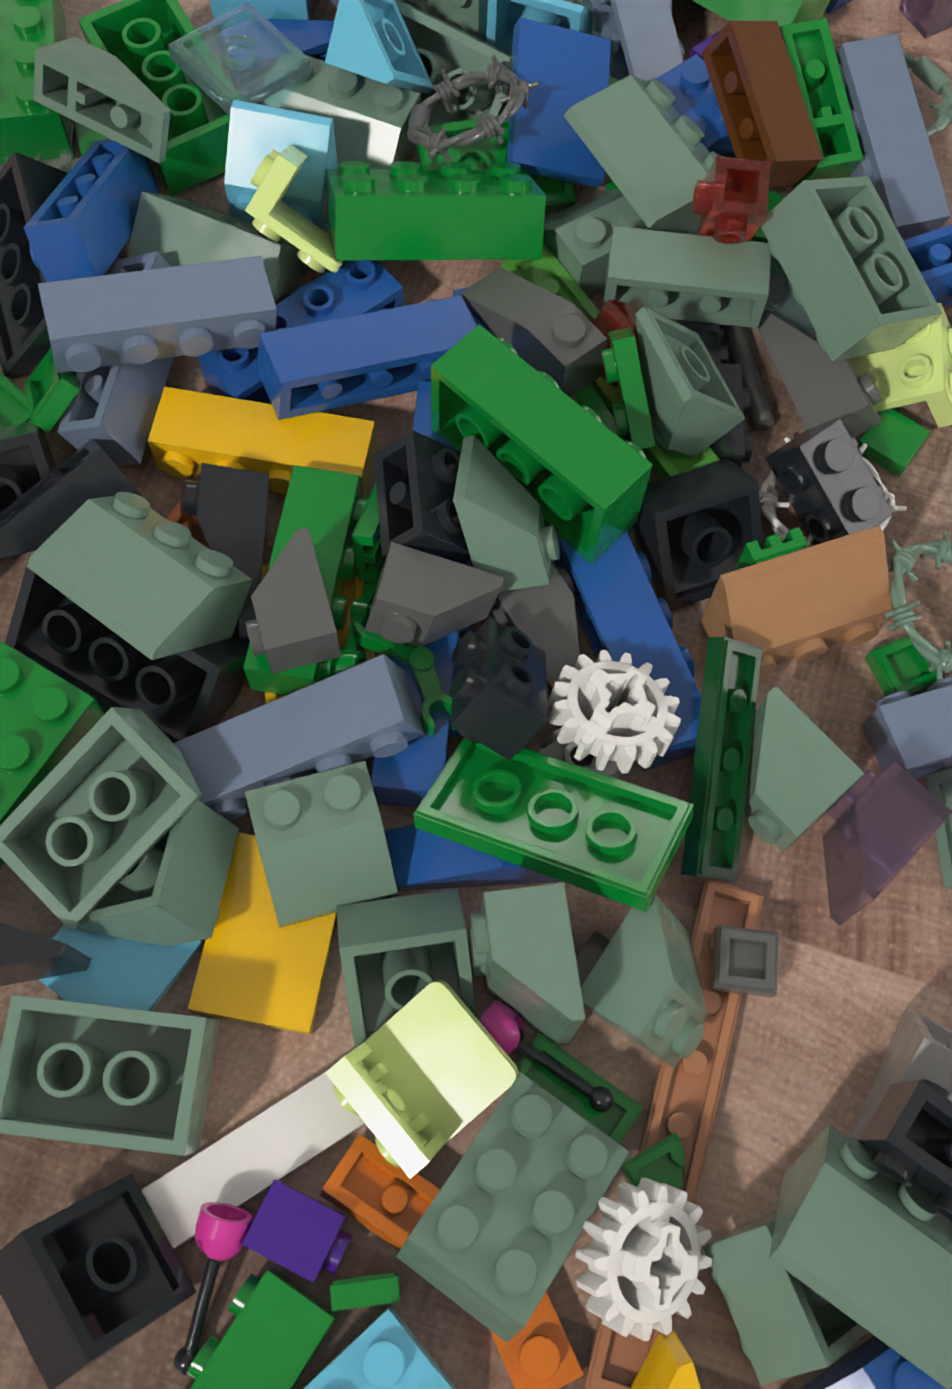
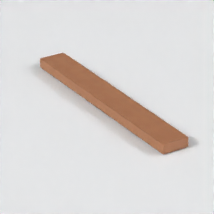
M705 878L702 882L689 935L708 1014L703 1022L705 1026L704 1035L696 1050L689 1057H682L675 1069L662 1060L659 1061L638 1153L666 1137L677 1133L685 1156L681 1190L688 1193L686 1201L696 1204L742 996V994L711 990L713 930L717 925L756 930L764 894ZM598 1317L582 1386L586 1389H630L659 1331L652 1329L649 1341H642L631 1334L624 1337L603 1325L602 1319Z

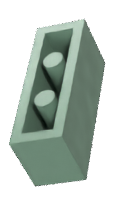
M613 226L602 311L636 315L645 306L669 319L758 328L769 296L771 252L768 243L746 239L701 236L692 233L683 234Z

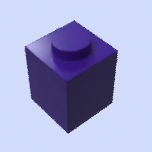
M274 1180L242 1245L314 1283L320 1280L324 1269L334 1275L336 1274L353 1239L351 1234L343 1231L350 1217L281 1181Z

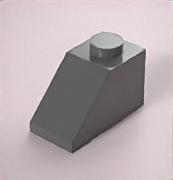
M309 528L296 530L251 596L256 619L245 621L254 656L266 654L272 674L341 657L337 631Z
M391 542L380 573L365 631L381 635L386 640L394 643H408L423 647L487 618L503 586L504 577Z

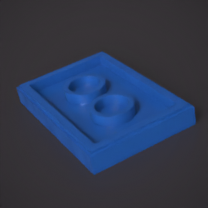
M522 17L518 19L514 25L512 71L517 75L518 79L524 80L528 84L539 81L540 86L530 89L527 100L529 107L524 109L522 104L518 112L509 119L507 162L520 164L521 170H525L528 174L598 188L604 182L605 170L563 115L571 106L609 87L611 39Z

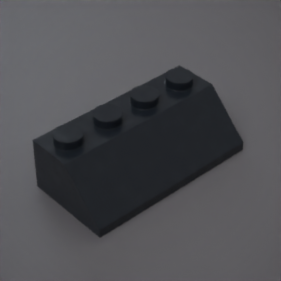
M13 152L0 170V364L3 374L13 380L31 375L51 347L38 283H46L42 271L32 261L30 242L23 227L68 174V172L17 152Z
M27 566L5 644L95 698L104 714L111 707L140 709L173 743L219 724L240 694L246 678L243 667L249 647L248 643L232 635L231 639L151 660Z

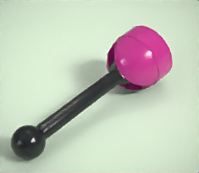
M498 999L488 1007L479 1021L507 1055L516 1050L587 1097L590 1107L596 1112L603 1113L612 1107L614 1097L610 1089L604 1086H592L525 1041V1028L522 1018L512 1008Z
M209 1202L202 1204L195 1226V1241L208 1259L185 1346L180 1348L174 1357L175 1369L182 1375H188L187 1371L199 1352L198 1346L221 1261L233 1258L242 1250V1242L252 1224L253 1216L248 1211L234 1205Z

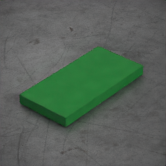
M464 737L413 816L415 828L647 912L693 818L694 804L526 748H522L509 761L483 744L473 743Z

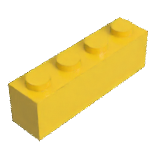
M164 387L148 437V444L157 468L164 470L172 476L187 478L191 475L195 476L201 463L268 473V488L282 495H287L293 467L297 465L360 475L362 497L366 498L374 466V454L377 453L375 421L322 412L279 420L272 404Z

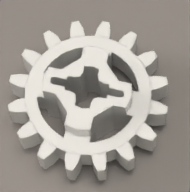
M601 650L595 663L585 654L579 655L575 667L565 665L562 668L559 679L555 682L548 703L553 706L548 718L549 724L562 726L557 741L560 744L574 741L578 745L574 758L578 761L585 758L588 754L595 756L597 770L603 771L609 761H616L622 774L628 773L634 760L643 768H649L656 755L662 757L665 755L681 722V718L674 715L680 703L679 698L664 696L670 684L667 678L653 680L649 676L653 665L648 662L639 669L631 666L632 659L629 653H624L620 661L616 662L612 661L607 650Z
M641 1178L638 1187L626 1182L620 1183L618 1186L619 1201L617 1203L601 1197L598 1204L603 1214L602 1219L599 1223L585 1221L583 1225L587 1234L592 1236L590 1246L577 1249L575 1255L576 1258L588 1264V1271L584 1272L576 1280L577 1287L591 1294L585 1305L587 1310L601 1318L603 1325L622 1336L627 1337L628 1334H631L642 1341H649L652 1329L666 1336L672 1333L671 1316L674 1313L686 1319L691 1316L692 1313L687 1298L691 1292L703 1295L706 1289L702 1282L697 1279L699 1269H706L712 1266V1258L701 1254L700 1246L712 1237L711 1230L696 1224L703 1213L702 1208L686 1201L688 1193L648 1178Z

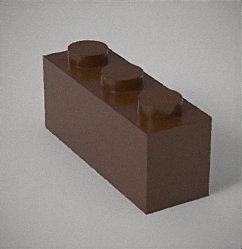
M730 20L702 51V56L746 189L791 187L822 161L823 157L778 22Z

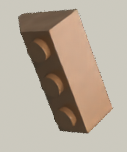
M880 525L720 575L700 621V626L707 642L708 637H727L762 647L760 677H763L772 672L779 663L795 659L799 664L806 663L822 656L827 652L828 647L846 642L848 647H854L873 639L878 635V627L886 618L884 613L892 610L885 535Z

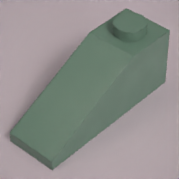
M77 37L35 50L34 101L158 163L166 160L170 110L116 56Z

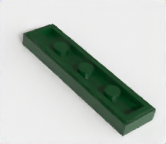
M708 637L689 803L694 804L693 818L685 833L681 874L736 881L762 647L727 637Z

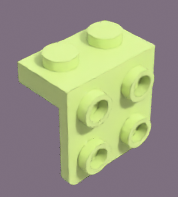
M292 144L287 146L281 153L273 149L269 155L267 154L250 181V183L258 188L245 209L247 213L254 217L252 225L268 238L279 242L281 237H283L300 249L297 253L298 258L315 271L323 273L327 268L331 272L337 273L343 261L336 260L328 233L281 201L308 156Z
M941 303L937 304L942 314L895 349L845 359L858 376L866 372L871 376L883 399L874 405L877 411L926 401L938 428L952 425V328Z
M435 980L427 985L365 1042L341 1058L326 1074L334 1083L335 1095L342 1106L350 1113L359 1115L375 1134V1142L382 1156L393 1166L401 1167L408 1177L411 1178L431 1161L448 1140L512 1086L518 1077V1068L450 985L443 980Z

